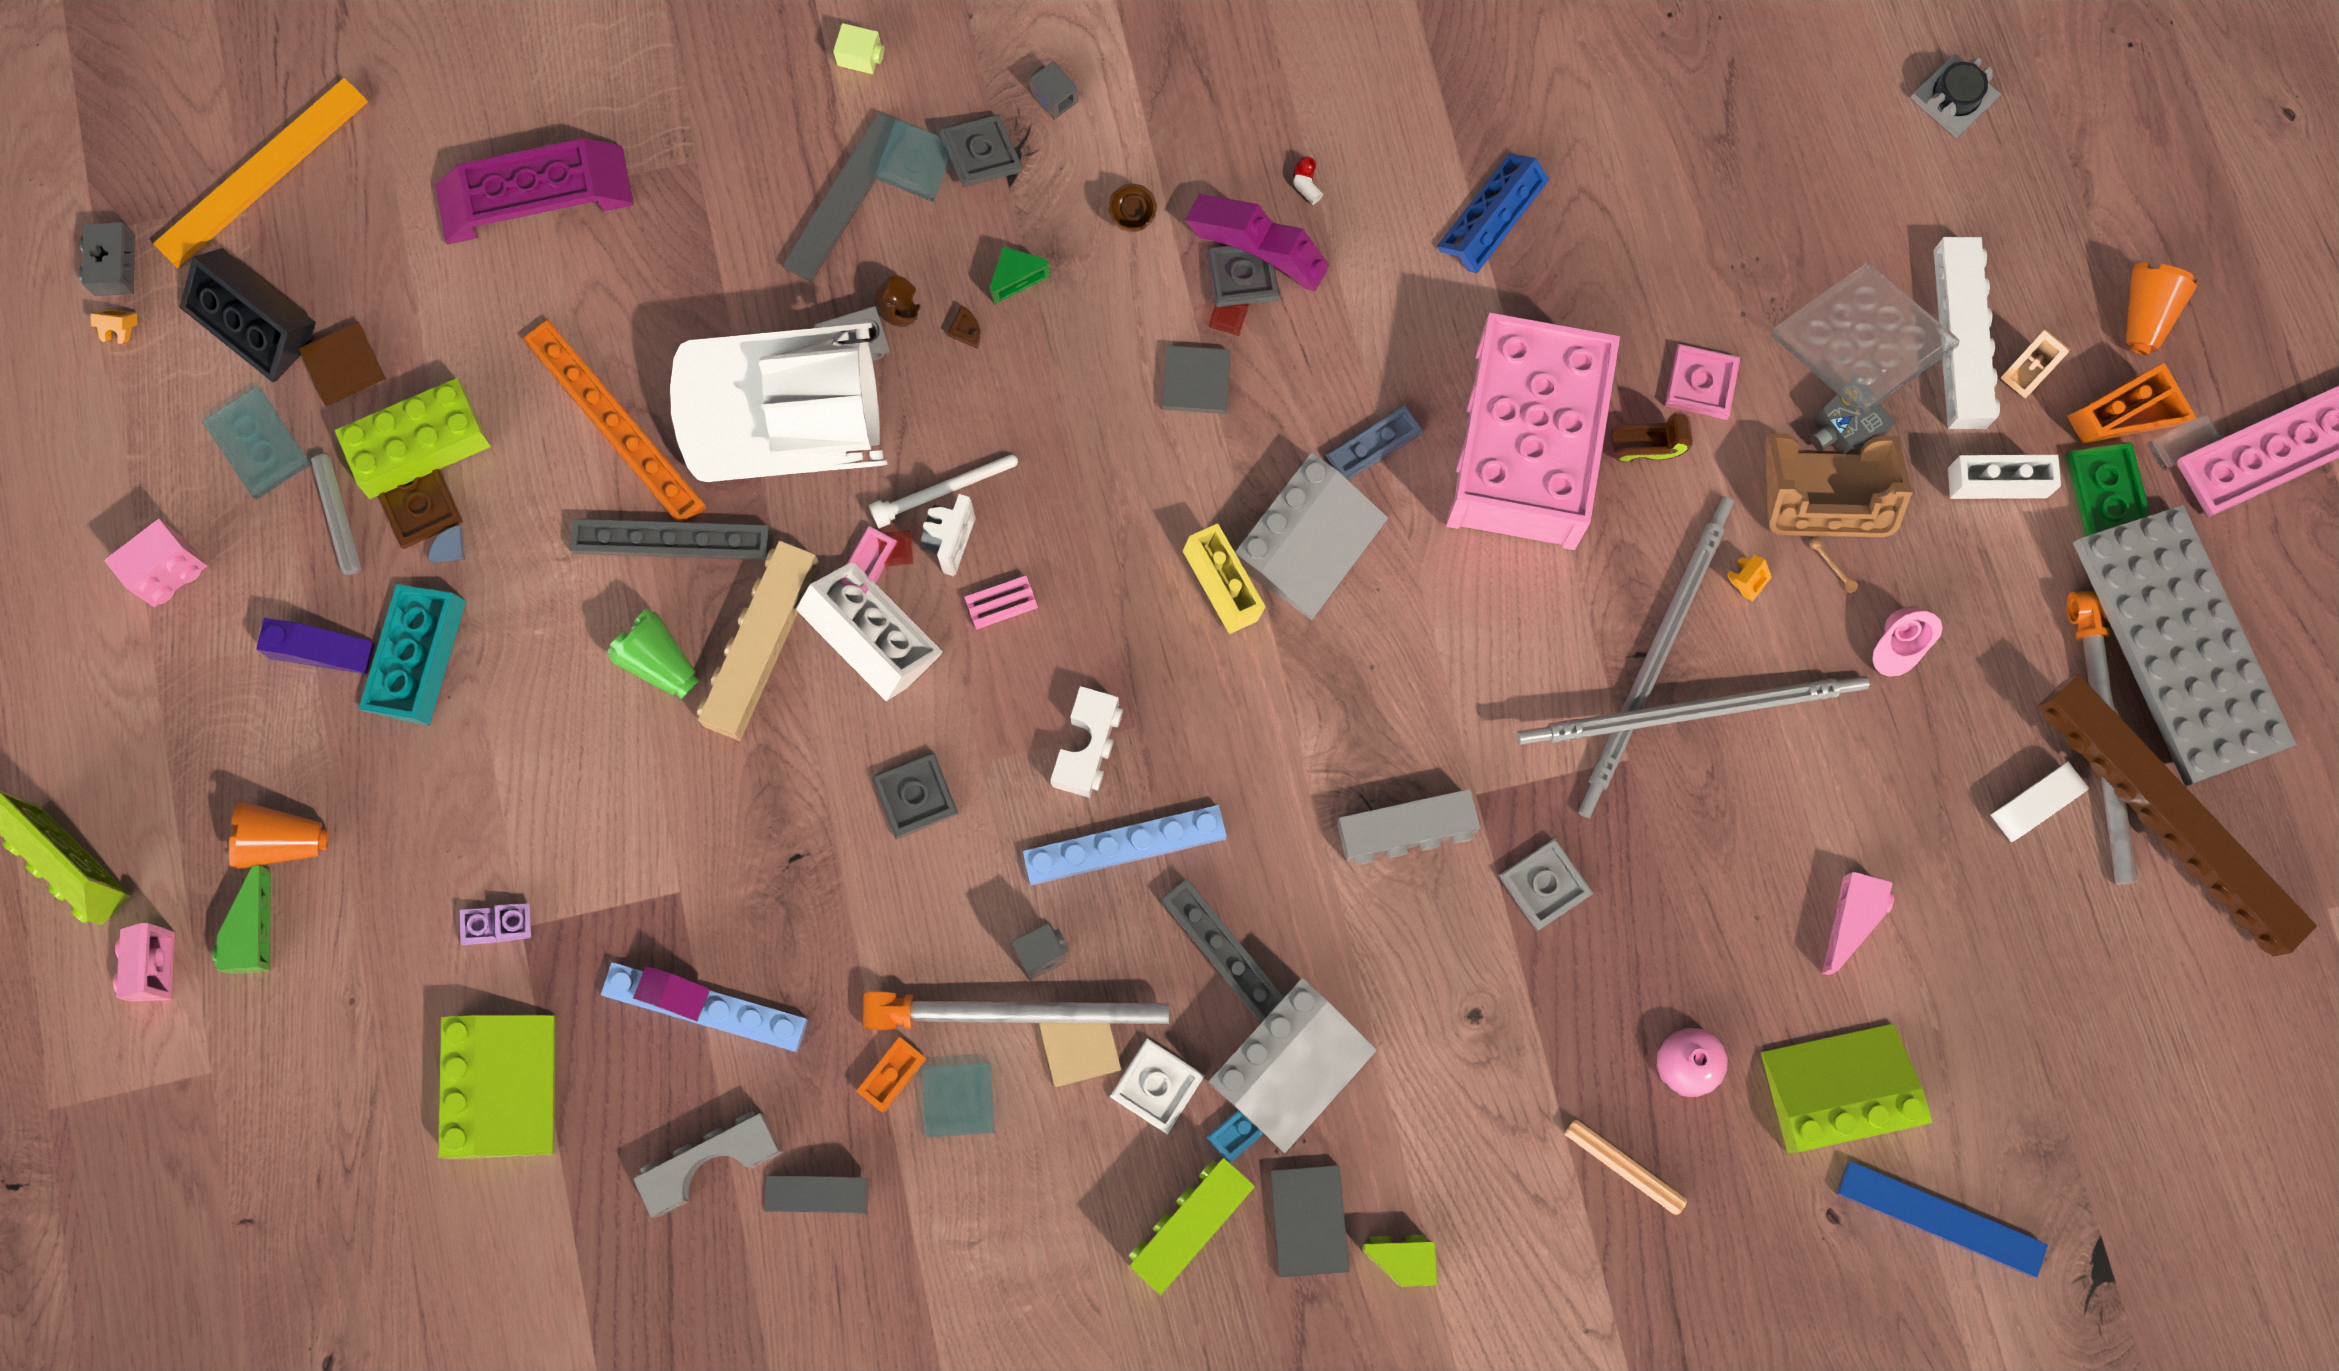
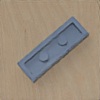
M1404 405L1327 453L1325 460L1347 480H1350L1423 434V429L1407 406Z

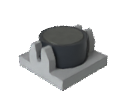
M1954 54L1913 93L1911 99L1957 139L1999 99L2001 93L1989 84L1993 78L1992 69L1987 67L1982 71L1979 68L1982 62L1980 58L1964 62L1959 56Z

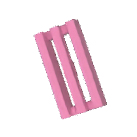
M1027 575L965 597L976 629L1038 608ZM1022 587L1024 588V590L974 606V604ZM1026 597L1028 599V602L982 618L978 617V614Z

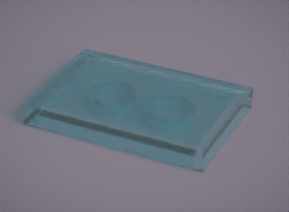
M258 386L202 421L251 496L256 500L311 465V462Z

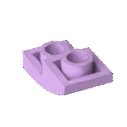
M530 903L494 905L495 908L460 910L461 945L531 938Z

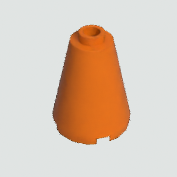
M2150 262L2136 263L2133 266L2130 279L2125 343L2131 347V352L2149 356L2150 352H2157L2198 286L2199 280H2193L2194 275L2192 273L2166 264H2160L2158 269L2148 268Z
M237 801L234 806L231 825H234L233 836H229V864L232 868L242 869L255 865L261 866L318 857L321 850H327L329 830H323L321 822L246 801Z

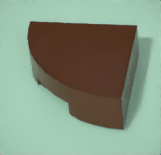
M961 305L948 331V336L978 349L980 343L978 322L972 312Z

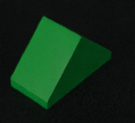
M1003 247L990 284L991 299L994 305L1051 277L1047 259Z

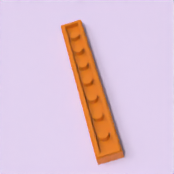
M548 319L522 338L676 522L688 523L707 508Z

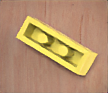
M1219 524L1190 535L1183 553L1228 633L1231 634L1257 622L1266 606Z

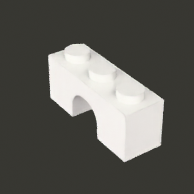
M1080 686L1070 717L1071 724L1087 730L1092 739L1089 746L1080 752L1060 749L1051 777L1052 787L1088 798L1091 797L1093 789L1099 790L1104 771L1099 770L1102 758H1109L1114 740L1109 739L1112 727L1118 728L1123 714V709L1118 708L1119 697Z

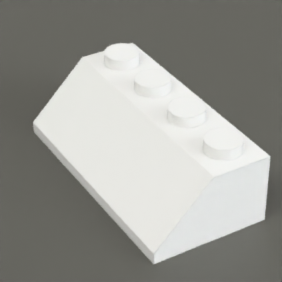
M850 562L810 584L796 610L887 701L907 689L940 657L943 651L873 581L870 582L867 579L868 576L855 563L852 564ZM847 575L846 580L861 588L865 583L869 590L865 595L860 588L853 585L843 586L839 582Z

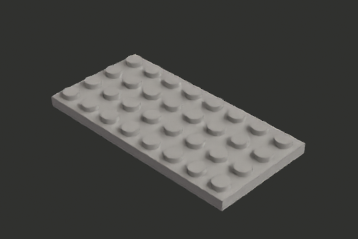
M2184 505L2110 528L2073 542L2185 787L2297 745Z

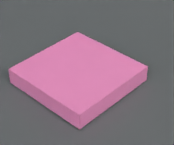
M1677 344L1664 406L1727 420L1730 416L1741 357Z

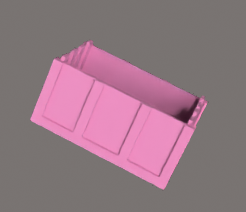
M1489 313L1477 347L1476 359L1479 360L1475 382L1467 404L1466 412H1469L1467 429L1457 462L1456 472H1459L1455 498L1448 514L1446 527L1459 529L1460 526L1560 544L1565 549H1576L1591 522L1620 336Z

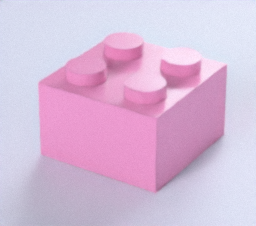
M159 518L104 560L127 590L153 607L170 600L177 589L185 583H190L197 579L201 571L207 567L206 563L189 542Z

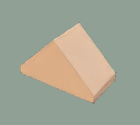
M2045 329L2003 374L2001 379L2026 399L2071 349Z

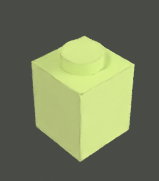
M842 23L833 50L837 66L873 74L876 63L881 64L884 56V45H881L879 33Z

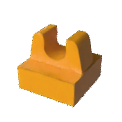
M103 309L91 313V326L97 327L99 339L103 342L111 340V332L113 330L117 334L118 344L126 343L130 340L132 327L138 325V313Z
M1755 554L1751 559L1744 557L1738 559V564L1742 569L1739 574L1733 571H1729L1727 574L1731 584L1740 590L1742 597L1750 601L1755 600L1772 578L1766 560Z

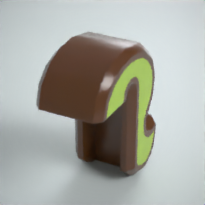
M1674 412L1668 418L1667 423L1622 424L1616 426L1611 431L1613 456L1620 462H1633L1637 458L1649 460L1671 459L1683 455L1693 445L1690 417L1682 412Z

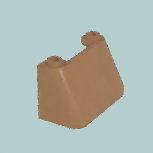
M1768 434L1765 444L1767 512L1769 528L1773 533L1793 536L1880 538L1893 535L1898 531L1912 495L1899 436L1873 437L1863 445L1860 454L1798 453L1799 445L1794 436L1789 434Z

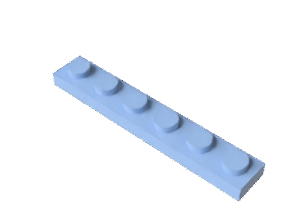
M1219 805L1025 850L1023 855L1030 885H1035L1226 840L1227 836Z
M613 962L610 965L601 995L604 997L798 1053L808 1022L806 1018L710 991L699 1020L696 1022L633 999L643 971Z

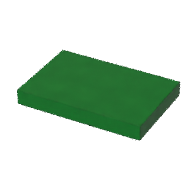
M2132 442L2070 450L2065 454L2085 537L2151 516Z

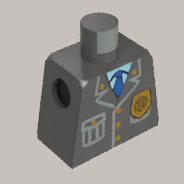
M1856 376L1816 416L1814 420L1820 429L1810 435V440L1819 451L1833 444L1840 454H1846L1863 446L1873 437L1885 436L1896 423L1860 377Z

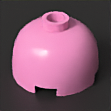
M1685 1028L1675 1031L1664 1040L1657 1052L1656 1067L1661 1080L1681 1096L1698 1097L1712 1092L1722 1083L1727 1072L1728 1057L1724 1045L1715 1035L1704 1029Z

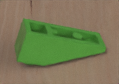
M260 865L251 867L217 935V945L214 946L212 952L216 970L227 974L270 971L271 870Z

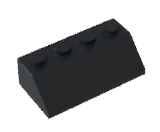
M223 248L193 257L179 308L271 382L277 381L301 356L299 348L310 343L316 322Z

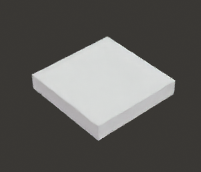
M1147 1038L1113 1090L1110 1098L1168 1135L1205 1075Z

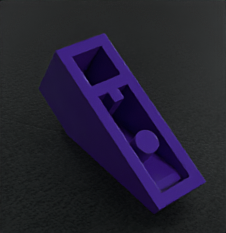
M264 618L256 650L272 660L367 674L374 642L300 623Z

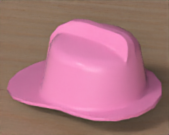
M1915 605L1896 610L1886 620L1885 634L1878 641L1873 651L1872 660L1874 667L1881 674L1889 677L1900 676L1910 671L1941 636L1943 628L1941 620L1934 613L1921 611Z

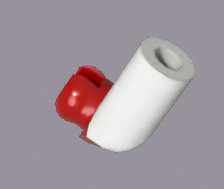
M1305 156L1295 165L1293 185L1314 205L1322 198L1323 193L1313 184L1316 162L1313 158Z

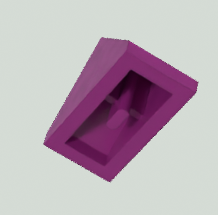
M645 966L633 999L698 1022L710 989L674 974Z

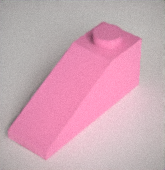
M1851 872L1843 877L1822 974L1830 975L1837 972L1884 918L1886 913L1891 911L1894 903V893H1890L1892 882L1856 872Z

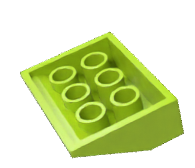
M0 790V835L5 839L2 845L13 855H21L27 861L24 865L25 868L39 879L43 877L50 884L47 889L52 895L61 901L66 899L73 906L70 912L84 924L89 921L102 926L132 895L42 807Z
M470 1015L441 1017L438 1158L451 1160L554 1154L555 1016Z
M1894 1024L1761 1052L1787 1154L1933 1123L1923 1087Z

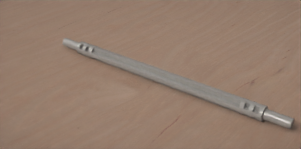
M1723 496L1711 523L1706 524L1621 712L1644 708L1725 532L1723 526L1733 507V499ZM1634 729L1610 734L1589 778L1588 783L1590 787L1578 811V814L1581 816L1591 817L1602 791L1607 790Z
M1867 676L1838 681L1836 678H1829L1827 680H1817L1815 682L1811 681L1765 690L1589 718L1572 719L1570 721L1565 720L1557 723L1553 722L1548 723L1547 727L1516 732V739L1519 745L1547 740L1555 743L1694 719L1836 698L1840 693L1869 689V680Z

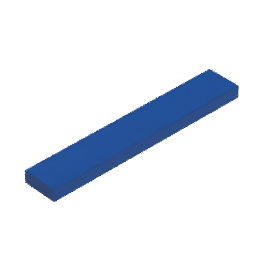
M1848 1161L1836 1192L1839 1196L2030 1277H2038L2048 1244L1864 1166Z

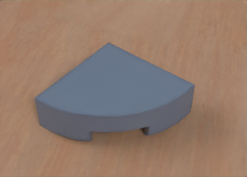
M460 526L445 530L435 539L429 552V561L432 564L465 560L463 529Z

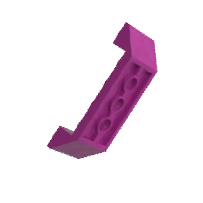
M586 138L457 164L435 185L444 238L447 245L478 238L476 226L595 201H598L603 212L634 205L623 147Z

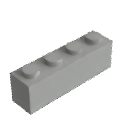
M1471 789L1340 817L1337 822L1346 862L1355 861L1356 865L1374 862V856L1388 854V858L1408 854L1407 849L1420 846L1421 851L1435 849L1441 846V841L1453 839L1454 844L1473 840V834H1476L1480 829Z

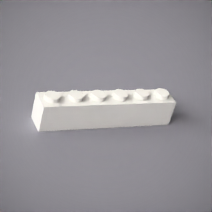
M1943 237L1934 249L1947 425L1948 429H1987L1998 418L2000 413V402L1998 399H1995L1994 389L1997 384V371L1992 366L1995 342L1993 338H1990L1989 331L1992 323V311L1987 307L1990 283L1985 278L1984 272L1987 263V251L1982 248V237Z

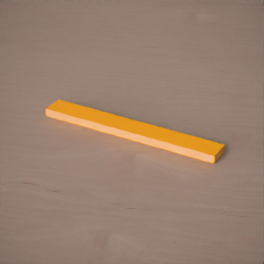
M345 78L340 80L157 239L153 245L178 269L364 107L368 101Z

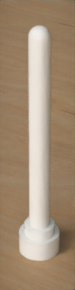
M1011 454L892 503H889V501L882 503L879 500L868 506L878 529L891 524L890 521L895 519V515L1015 467L1018 459L1015 455Z

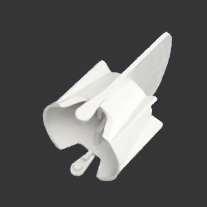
M872 323L698 339L680 344L673 360L670 384L671 416L680 450L688 469L696 479L712 482L888 465L887 459H883V450L869 451L870 461L857 462L863 460L862 452L850 453V451L869 450L872 449L871 446L880 445L878 396L869 342L840 344L838 341L849 340V332L842 331L854 329L856 331V339L870 338L869 328H872Z

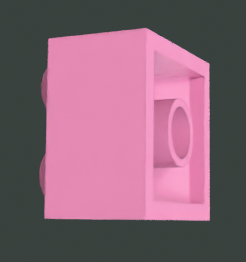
M139 923L120 929V938L115 945V953L118 958V972L114 975L113 979L116 998L127 1001L171 1000L175 932L150 923Z

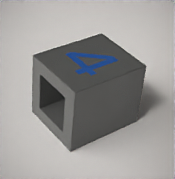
M1052 61L1046 67L1041 66L1036 69L1029 79L1031 94L1054 120L1078 102V87L1055 61Z

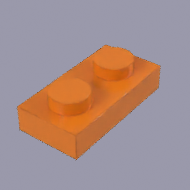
M899 1037L856 1092L884 1114L927 1058Z

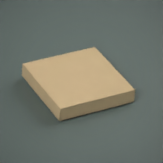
M1039 1023L1055 1088L1121 1071L1110 1023Z

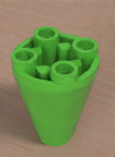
M645 609L634 620V625L630 629L631 633L627 635L623 631L610 644L611 648L607 651V654L610 656L608 659L618 667L671 696L676 694L682 700L700 680L694 676L695 670L660 616L655 611L651 612Z

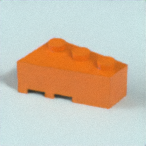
M2165 363L2142 372L2067 415L2082 444L2176 427L2197 419Z

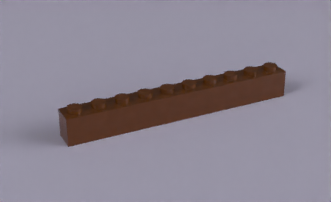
M2079 674L2064 680L2037 706L2043 713L2045 720L2067 738V742L2073 750L2081 753L2087 759L2092 770L2100 777H2103L2114 788V792L2119 799L2128 803L2137 812L2139 820L2154 830L2161 838L2162 844L2185 863V867L2191 875L2199 878L2209 889L2210 895L2233 914V919L2238 925L2247 929L2254 936L2258 946L2264 952L2271 954L2272 957L2290 954L2317 927L2308 915Z

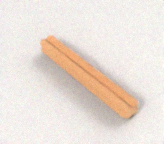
M1574 1120L1570 1123L1565 1132L1567 1137L1671 1213L1677 1215L1682 1212L1687 1203L1686 1198L1579 1120Z

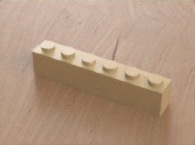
M782 541L778 542L776 549L772 548L769 551L765 560L766 571L762 579L758 578L752 588L751 595L753 599L749 608L745 607L740 614L738 620L740 628L736 637H731L726 645L724 652L726 659L722 668L717 667L711 679L712 690L709 696L704 697L699 704L697 715H699L698 721L703 727L741 741L798 614L796 608L812 583L820 565L815 554Z

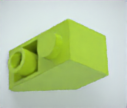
M1426 1235L1405 1236V1243H1391V1236L1370 1237V1244H1362V1252L1398 1286L1437 1285L1435 1242H1426Z

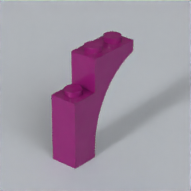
M1199 194L1185 218V221L1199 238L1220 242L1248 252L1280 269L1307 290L1316 291L1329 267V263L1303 228L1272 223L1259 204Z

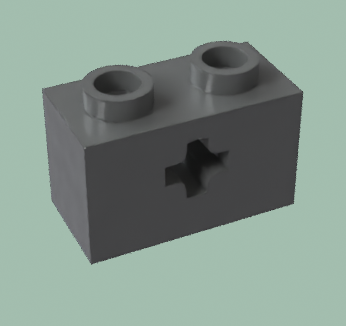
M123 222L84 224V235L80 238V249L83 254V263L79 268L81 284L94 296L134 294L135 234Z
M1049 923L1012 941V945L1030 981L1067 963L1064 954L1069 952L1068 946L1060 930L1052 931Z

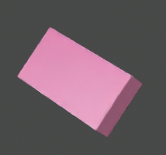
M868 526L847 564L850 562L852 564L855 563L868 576L867 579L870 582L876 583L898 542ZM847 575L839 582V584L843 586H856L860 588L865 593V595L869 590L868 586L865 583L861 588L858 585L846 580Z

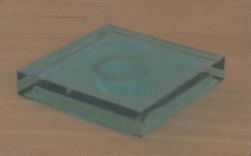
M896 119L874 178L933 202L950 156L941 137Z
M991 1063L922 1068L925 1138L995 1133Z

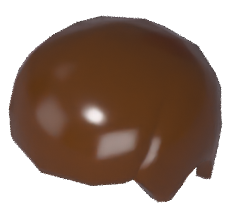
M1125 184L1110 196L1108 211L1112 222L1121 230L1138 232L1144 230L1155 219L1157 203L1153 193L1143 185Z
M896 274L888 277L879 286L874 296L875 306L880 316L887 323L897 327H906L913 324L917 320L921 305H915L913 302V296L916 292L914 285L906 278Z

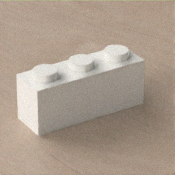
M1960 455L1948 467L1950 499L2048 498L2061 487L2058 455Z

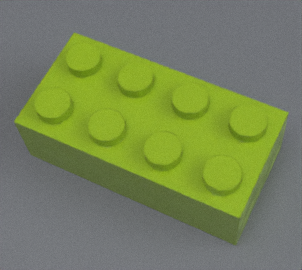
M458 378L335 430L356 484L369 499L377 497L382 492L391 491L397 488L398 485L414 481L417 477L421 478L432 473V470L444 468L491 447L471 398Z
M1225 1158L1219 1163L1212 1159L1199 1174L1203 1182L1196 1190L1189 1186L1177 1199L1176 1204L1180 1208L1172 1217L1165 1213L1152 1228L1157 1233L1148 1244L1142 1240L1129 1254V1257L1133 1260L1129 1267L1160 1296L1255 1188Z

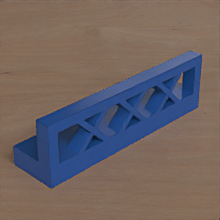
M1509 153L1437 245L1440 252L1459 256L1469 272L1478 273L1549 181L1537 158ZM1514 165L1519 166L1516 171L1508 174ZM1501 189L1497 195L1490 197L1493 192ZM1483 212L1480 218L1471 221L1475 215ZM1466 235L1459 245L1453 244L1456 239Z

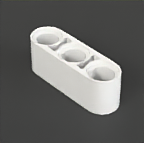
M2068 761L1997 809L1990 816L2009 841L2013 842L2082 795L2089 787Z

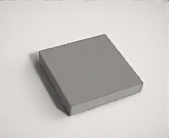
M1555 838L1498 876L1537 932L1594 894Z

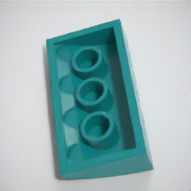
M396 584L359 710L392 719L430 726L466 604L464 599L451 592Z

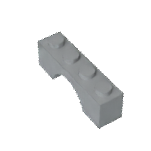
M754 1111L744 1114L735 1120L736 1126L724 1132L722 1127L703 1136L705 1142L693 1148L691 1144H687L673 1151L672 1155L674 1158L661 1164L660 1160H657L640 1169L642 1174L633 1180L650 1217L658 1218L689 1202V1187L693 1175L702 1164L712 1158L730 1156L737 1159L745 1167L752 1169L783 1153L766 1115L761 1113L755 1115Z

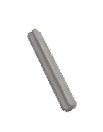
M327 454L316 455L312 457L311 462L341 572L346 576L359 573L361 566L331 458Z

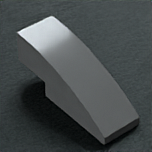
M767 1176L764 1211L868 1214L870 1179L864 1177Z

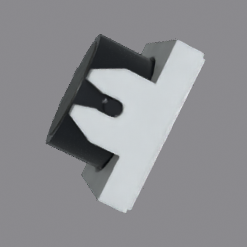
M961 494L958 495L954 509L935 503L928 510L927 520L923 524L924 529L920 544L922 551L938 555L942 572L951 576L957 573L976 519L970 497Z

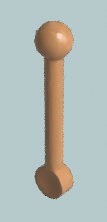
M1812 538L1809 542L1810 548L1817 550L1843 581L1845 592L1849 594L1855 593L1859 588L1858 583L1855 580H1850L1822 547L1821 539Z

